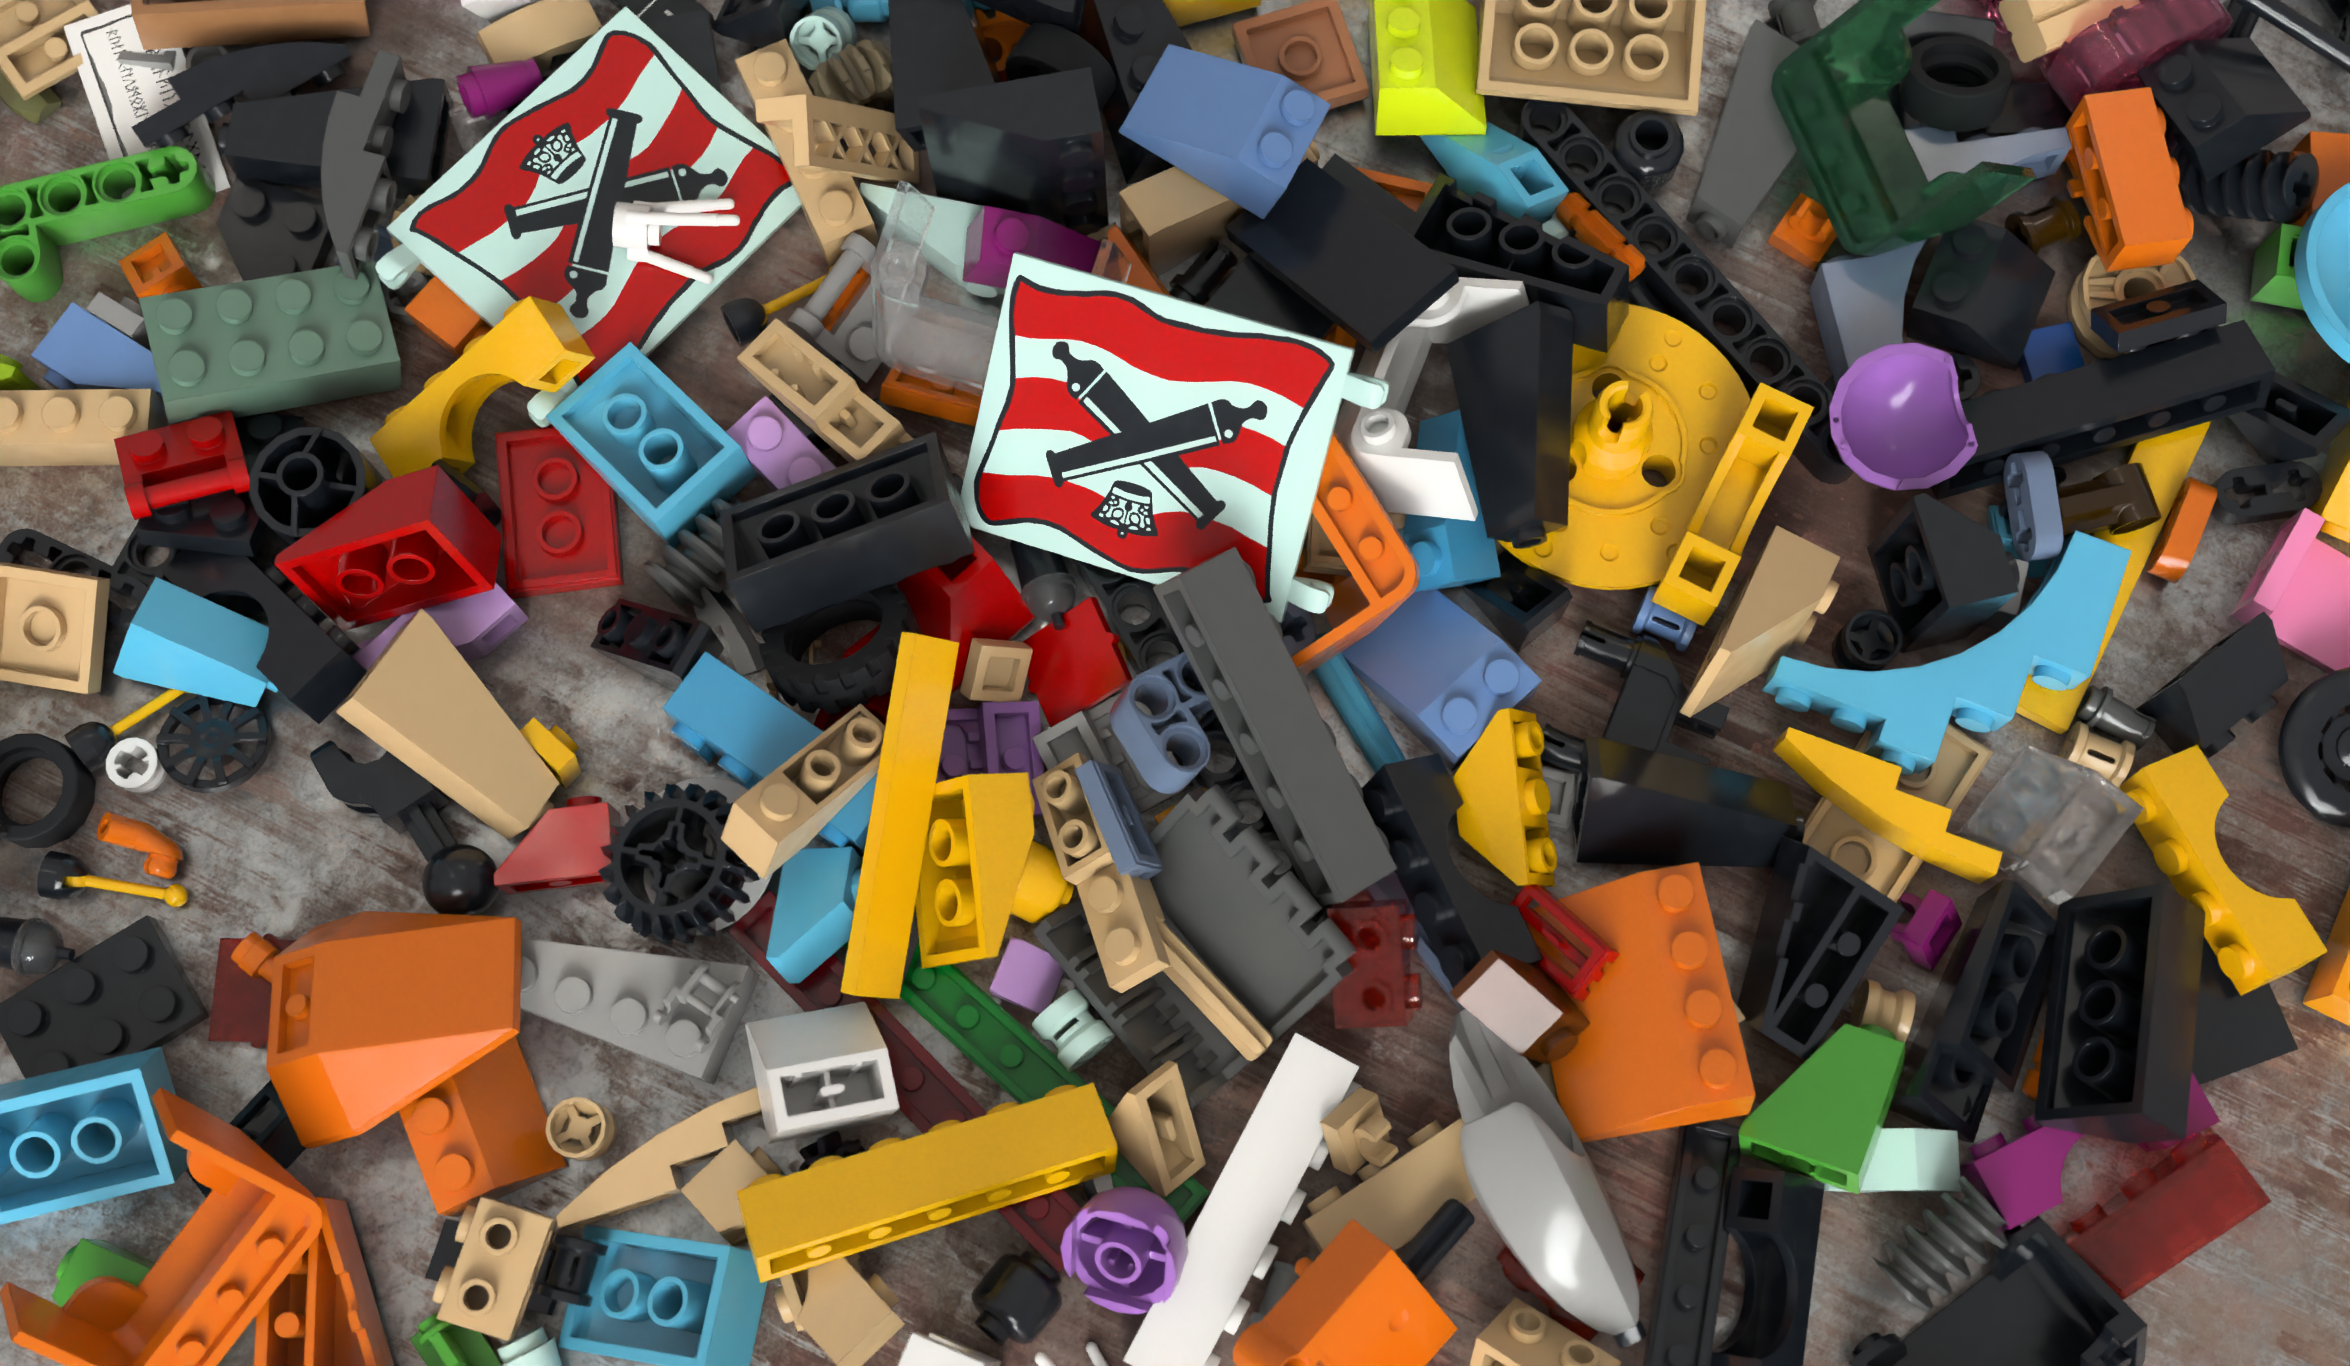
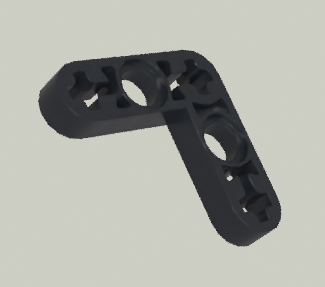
M26 528L8 534L1 542L0 563L7 562L41 568L30 562L24 563L19 559L20 554L26 550L29 552L35 551L46 560L52 562L49 567L51 570L70 572L79 566L89 567L91 576L110 579L109 588L125 597L132 596L138 601L137 606L131 610L128 608L122 609L108 599L107 623L128 631L130 623L155 577L173 584L161 570L183 549L169 548L168 558L162 564L155 567H147L142 560V554L147 545L140 544L134 528L115 563L111 566L43 533Z

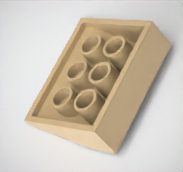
M1481 0L1476 94L1696 116L1699 107L1707 0Z

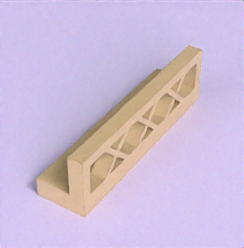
M810 94L755 99L756 123L792 129L794 167L901 185L920 184L919 152H914L896 131L895 113ZM814 134L817 135L820 141L816 149V152L814 144ZM841 139H845L849 147L846 153L840 143ZM869 144H872L876 151L874 158L869 151ZM898 145H899V160H898V158H897V156H896V154H895V150H896V148H897Z

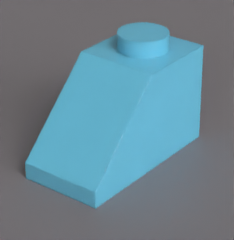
M840 847L801 849L782 866L766 959L788 983L802 982L849 941L863 862L853 847H842V849Z

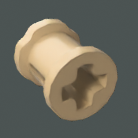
M2078 721L2070 729L2058 756L2057 768L2066 773L2075 769L2104 781L2105 788L2116 791L2126 779L2131 769L2136 745L2127 740L2119 744L2091 733L2087 724ZM2088 752L2104 758L2105 761L2089 755Z

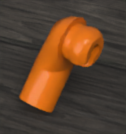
M110 812L105 813L99 822L97 829L98 840L148 854L143 865L146 874L164 879H171L176 875L178 861H183L182 848L154 826Z

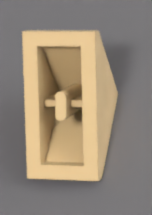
M1168 1060L1130 1089L1108 1119L1118 1150L1158 1195L1164 1197L1206 1165L1178 1065Z

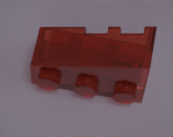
M2208 1127L2179 1143L2170 1151V1155L2151 1169L2146 1167L2130 1176L2118 1187L2121 1192L2102 1206L2098 1202H2094L2077 1212L2067 1222L2072 1229L2063 1236L2066 1243L2124 1300L2270 1203L2271 1200L2227 1143L2211 1127Z

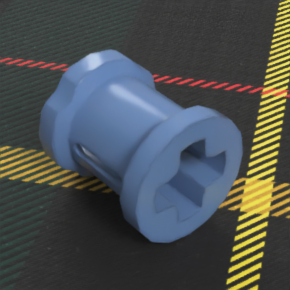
M1653 585L1648 586L1641 599L1630 631L1640 634L1644 630L1674 642L1676 650L1685 652L1698 624L1652 602L1651 599L1657 587Z

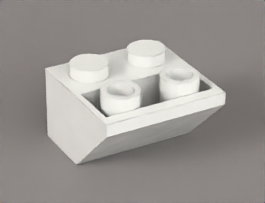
M865 1002L746 1023L745 1027L768 1144L884 1122L899 1109L887 1046Z

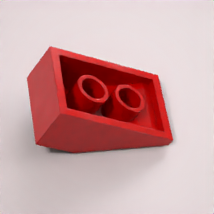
M436 465L384 481L277 554L274 565L340 629L347 631L493 590L495 588L502 535L440 466Z

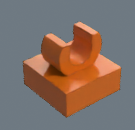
M1800 192L1772 232L1767 243L1811 271H1814L1847 221Z

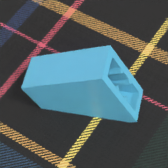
M155 577L130 623L113 670L114 674L126 679L251 707L257 706L265 688L276 693L278 691L256 667L267 644L269 627Z

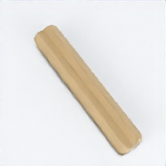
M1164 921L1159 923L1157 927L1171 965L1162 971L1247 1060L1253 1061L1259 1058L1271 1046L1274 1040L1273 1035Z

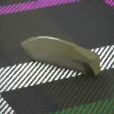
M0 71V99L17 115H21L34 124L39 125L61 107V99L50 87L24 101Z

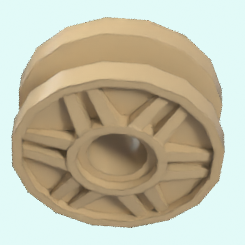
M2095 254L2072 283L2066 299L2068 322L2072 323L2077 340L2095 356L2114 358L2131 353H2117L2091 329V309L2125 300V296L2136 297L2196 280V277L2188 262L2180 255L2172 264L2106 272L2098 254ZM2175 337L2161 342H2169L2172 340H2176L2179 337Z

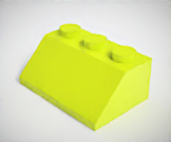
M1369 0L1368 27L1375 136L1486 135L1487 124L1484 95L1476 94L1478 54L1476 8L1467 0Z

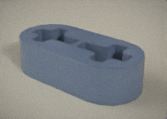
M2044 451L2013 453L2006 460L2003 475L2015 551L2023 561L2056 558L2060 554L2063 545V525L2052 461Z

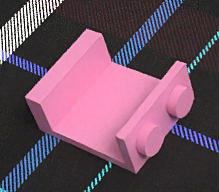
M2304 508L2281 525L2230 616L2246 624L2262 612H2265L2273 621L2280 645L2326 672L2331 673L2350 667V557L2315 538L2326 519Z

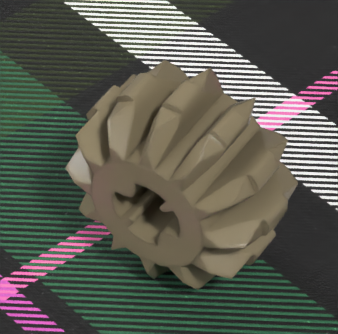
M870 39L862 40L856 45L848 44L840 52L832 53V57L827 61L818 64L816 72L808 80L812 95L882 110L885 106L894 103L891 51H888L882 41H871Z

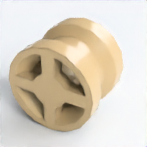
M1865 979L1856 994L1850 1025L1859 1028L1865 1024L1879 1026L1893 1033L1897 1038L1896 1040L1905 1042L1914 1018L1915 993L1903 988L1896 992L1882 989L1879 982Z

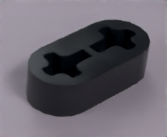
M2299 461L2236 468L2227 471L2211 484V486L2218 489L2211 515L2217 521L2226 525H2241L2291 518L2302 509L2310 508L2319 500L2322 493V481L2318 473L2310 465ZM2288 480L2290 486H2299L2302 494L2294 498L2291 492L2273 494L2272 490ZM2233 487L2236 494L2254 493L2255 496L2239 507L2237 500H2227L2225 493Z

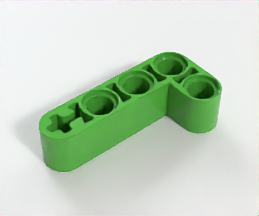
M168 146L0 186V279L24 300L34 303L51 299L59 292L63 283V270L59 253L60 246L200 213L206 210L215 199L214 181L190 151L179 146ZM135 187L128 197L121 199L126 190ZM79 201L78 205L73 210L68 211L69 207L73 203ZM24 214L18 223L13 224L19 216ZM33 263L31 269L21 275L23 269Z

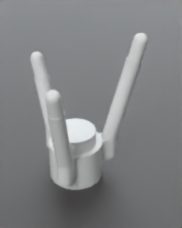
M730 198L668 202L635 200L633 203L616 202L613 215L612 242L614 247L628 248L627 259L629 261L647 262L682 276L710 284L713 281L712 274L649 250L650 245L660 246L663 225L737 226L740 224V217L735 214L694 213L732 209L735 206V202Z

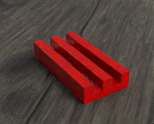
M1537 884L1523 886L1510 905L1517 906L1522 918L1580 970L1573 977L1538 944L1536 945L1543 960L1537 965L1573 998L1584 1001L1590 994V991L1587 989L1592 980L1599 982L1605 974L1601 970L1607 961L1613 963L1620 953L1543 886ZM1532 899L1536 900L1593 951L1591 956L1588 958L1528 905Z

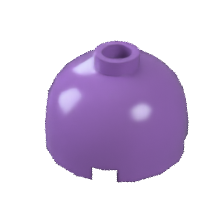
M1120 1186L1095 1194L1074 1215L1065 1229L1060 1246L1063 1265L1069 1277L1071 1278L1076 1272L1080 1280L1088 1286L1084 1294L1098 1305L1114 1312L1128 1314L1149 1312L1153 1304L1162 1301L1164 1303L1169 1299L1180 1281L1188 1255L1184 1224L1175 1209L1159 1195L1141 1187Z

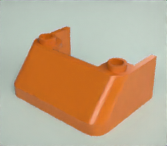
M1333 431L1312 512L1352 575L1334 587L1335 593L1332 603L1325 610L1327 620L1333 630L1291 657L1295 666L1304 675L1309 674L1323 663L1373 632L1414 593L1420 579V569L1416 558L1335 431Z
M159 1087L152 1096L168 1139L187 1149V1165L192 1176L199 1183L213 1190L138 1286H134L117 1277H96L79 1286L64 1306L61 1307L10 1282H6L0 1290V1297L11 1341L65 1366H217L319 1234L323 1217L313 1194L242 1130Z

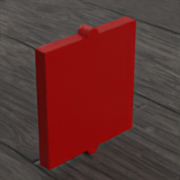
M1096 597L1087 598L1063 614L1066 625L1064 629L1055 630L1051 622L1022 641L1033 649L1027 673L1030 680L1028 690L1031 693H1036L1050 728L1080 711H1087L1133 680L1117 645L1120 637L1117 633L1111 632Z

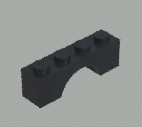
M186 549L180 551L161 572L174 585L245 617L267 616L269 624L268 640L256 667L288 700L318 724L350 694L367 672L353 658L361 648L336 625L328 631L320 626L327 616L303 593L295 600L287 594L295 585L271 562H268L261 568L256 563L263 556L259 550H257L255 557Z
M1439 754L1383 765L1362 787L1363 801L1375 825L1385 834L1389 842V853L1397 867V870L1394 872L1452 988L1492 949L1533 966L1539 964L1543 957L1517 906L1496 902L1479 893L1464 879L1452 860L1447 842L1448 825L1453 814L1464 802Z
M1733 1166L1725 1228L1735 1239L1742 1255L1745 1270V1294L1738 1322L1728 1339L1712 1350L1710 1366H1803L1825 1184L1784 1171Z

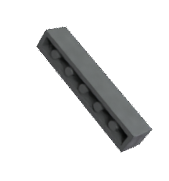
M1236 547L1220 553L1155 586L1153 590L1302 885L1320 906L1342 903L1397 870L1389 853V842L1385 834L1375 825L1363 801L1362 788L1357 779L1348 772L1336 748L1334 732L1322 720L1309 694L1310 688L1307 678L1295 666L1283 642L1281 627L1275 617L1268 612L1256 588L1254 573L1250 566L1241 559Z

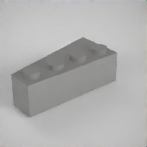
M522 938L520 1010L714 1085L760 975L749 965L708 961L711 963L708 973L728 986L736 981L741 983L738 993L741 999L737 1004L731 1003L722 1015L726 1025L711 1046L704 1053H700L694 1049V1046L700 1037H705V1028L711 1021L710 1017L689 1002L686 1004L679 1003L662 1025L652 1021V1018L658 1009L662 1010L664 1008L663 1000L673 986L681 990L692 976L689 973L690 969L693 966L698 968L702 962L707 960ZM700 984L694 992L695 996L712 1007L721 998V996L703 984Z

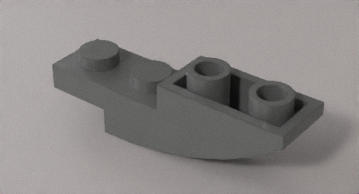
M378 50L360 96L337 90L328 117L323 141L321 185L327 226L344 276L352 280H357L364 261L368 263L372 261L379 238L378 230L376 229L382 213L389 214L396 200L397 183L391 178L386 159L390 154L393 144V122L397 112L403 114L407 110L412 92L411 81L406 80L401 57Z

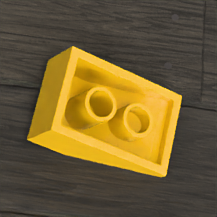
M1028 772L970 774L935 784L915 903L922 968H932L998 956L1035 833L1033 821L1035 803L1030 792Z

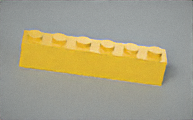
M1094 1082L1080 1087L1063 1085L1052 1089L1041 1099L1021 1105L1016 1102L1003 1103L990 1109L986 1115L965 1122L959 1120L943 1121L930 1128L925 1134L905 1140L901 1138L884 1139L872 1145L868 1151L846 1158L841 1156L824 1157L815 1161L808 1169L787 1176L780 1174L765 1175L752 1181L747 1188L737 1190L736 1192L741 1218L760 1283L1114 1173L1118 1146Z

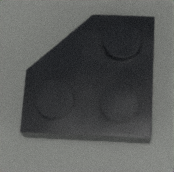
M235 178L216 222L243 281L321 269L333 245L327 226L323 200L254 179Z

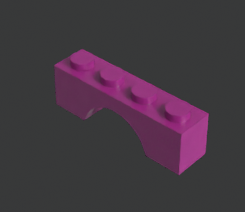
M2191 1073L2186 1139L2220 1122L2193 1073ZM2034 1113L2020 1121L2025 1130L2024 1132L2008 1140H2005L2002 1133L1999 1132L1968 1147L1973 1158L1960 1164L1961 1177L1964 1176L2008 1223V1225L2003 1224L2002 1229L2009 1230L2063 1203L2061 1190L2063 1164L2072 1146L2085 1134L2041 1126L2034 1122ZM2183 1140L2136 1144L2144 1151L2151 1152L2170 1148Z

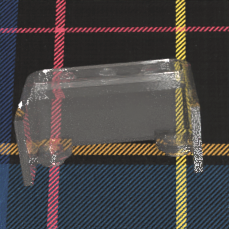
M899 180L871 264L874 351L877 357L893 370L982 397L999 318L923 295L929 279L930 269L927 258L921 252V248L935 207L910 183ZM1103 239L1092 274L1126 283L1132 264L1113 241Z

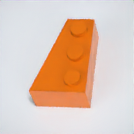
M2151 87L2084 95L2065 125L2072 146L2063 162L2066 161L2074 178L2068 180L2066 185L2071 198L2083 197L2091 214L2085 216L2083 224L2105 271L2110 272L2172 264L2192 239L2194 222L2189 208L2184 207L2178 187L2180 180L2179 166L2176 159L2169 155L2164 137L2166 131L2165 116L2161 108H2156Z
M315 1197L323 1217L321 1230L256 1314L254 1366H394L346 1200Z

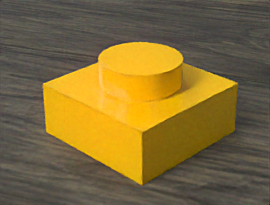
M533 717L520 730L564 789L582 774L575 755L579 748L561 728L554 725L550 730H547Z

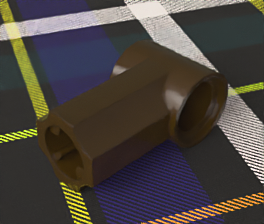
M2142 463L2119 466L2099 474L2091 481L2057 488L2063 525V540L2067 539L2075 530L2085 534L2109 530L2111 535L2125 534L2149 526L2162 518Z

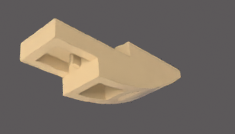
M1078 752L1033 779L1032 783L1063 879L1077 886L1109 988L1123 993L1171 966L1157 927L1159 923L1165 921L1150 879L1144 880L1140 876L1136 878L1130 877L1129 873L1127 875L1119 874L1075 773L1076 768L1088 762L1086 757Z

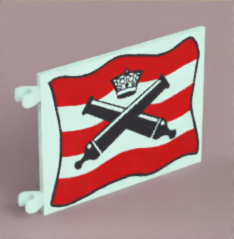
M625 6L386 228L387 232L401 245L385 254L376 263L375 268L380 280L388 288L396 290L408 280L418 265L422 263L491 328H494L504 319V313L508 307L528 296L560 304L596 358L556 393L541 390L528 402L527 409L530 419L538 426L544 428L551 424L545 416L629 342L648 357L801 207V204L772 141ZM730 198L735 202V206L732 209L694 213L735 214L740 217V224L737 226L663 225L660 246L650 245L649 250L712 274L713 281L710 284L682 276L647 262L629 261L627 259L628 248L614 247L612 242L613 215L616 202L633 203L634 200L668 202Z
M1016 252L1013 254L960 498L967 514L969 527L1157 585L1220 553L1236 547L1241 559L1250 566L1254 573L1256 588L1268 612L1278 622L1281 623L1284 620L1288 602L1306 611L1320 614L1331 605L1335 593L1334 586L1324 581L1296 577L1295 575L1341 400L1343 398L1370 409L1379 408L1387 399L1389 383L1376 377L1350 373L1349 370L1355 351L1353 348Z

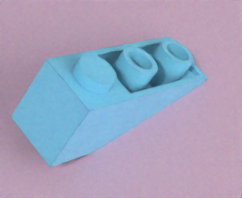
M1486 121V135H1419L1449 177L1456 180L1459 190L1471 196H1474L1479 191L1497 200V209L1518 219L1526 214L1542 222V224L1549 221L1556 212V207L1569 192V189L1537 148Z

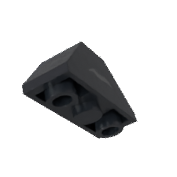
M621 598L618 599L615 606L609 608L601 617L597 627L598 634L590 646L599 653L673 691H676L705 651L718 659L724 650V646L712 628L703 621Z

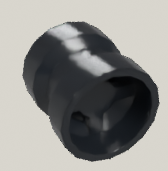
M1875 609L1861 611L1852 617L1836 634L1832 642L1831 654L1839 669L1881 671L1898 655L1903 643V633L1899 623L1892 615ZM1856 643L1858 645V648L1861 650V653L1857 650L1855 645Z

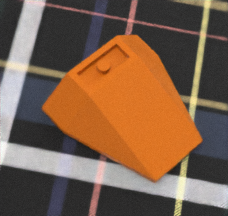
M363 911L315 926L274 957L266 1070L302 1146L312 1149L363 1134L520 1033L522 921L516 917Z

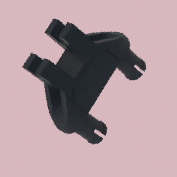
M1587 620L1573 654L1621 672L1620 678L1624 679L1601 738L1709 765L1711 759L1667 741L1672 726L1676 725L1714 739L1717 731L1720 732L1722 730L1730 708L1714 702L1692 717L1680 713V709L1689 691L1683 684L1662 645L1655 638L1646 634L1642 637L1637 635L1635 640ZM1546 723L1543 728L1544 750L1541 754V759L1579 774L1584 739L1554 728L1551 724Z

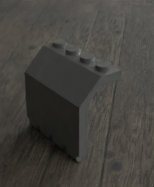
M1215 784L1205 792L1200 786L1187 793L1149 834L1163 865V871L1149 879L1163 912L1164 922L1273 1035L1272 1046L1355 970L1347 960L1357 949L1330 917L1319 926L1312 918L1322 907L1291 871L1278 879L1273 872L1283 861L1253 825H1250L1241 833L1236 829L1235 826L1244 818V815L1221 787ZM1080 898L1046 917L1032 931L1048 950L1051 957L1062 967L1089 1003L1123 1042L1126 1049L1132 1053L1149 1075L1168 1060L1177 1063L1190 1110L1216 1093L1253 1062L1247 1060L1163 971L1123 993L1109 988Z

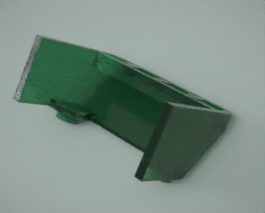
M1860 0L1785 58L1773 74L1771 84L1773 98L1841 245L1852 254L1877 256L1962 228L2036 178L2032 168L1982 161L1966 173L1945 172L1932 181H1928L1886 92L1906 76L1911 66L1912 49L1903 28L1940 0Z

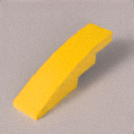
M1788 727L1776 739L1773 751L1815 791L1868 830L1915 857L1974 883L1980 884L1997 874L2003 852L1946 832L1952 809L1896 790L1902 767Z

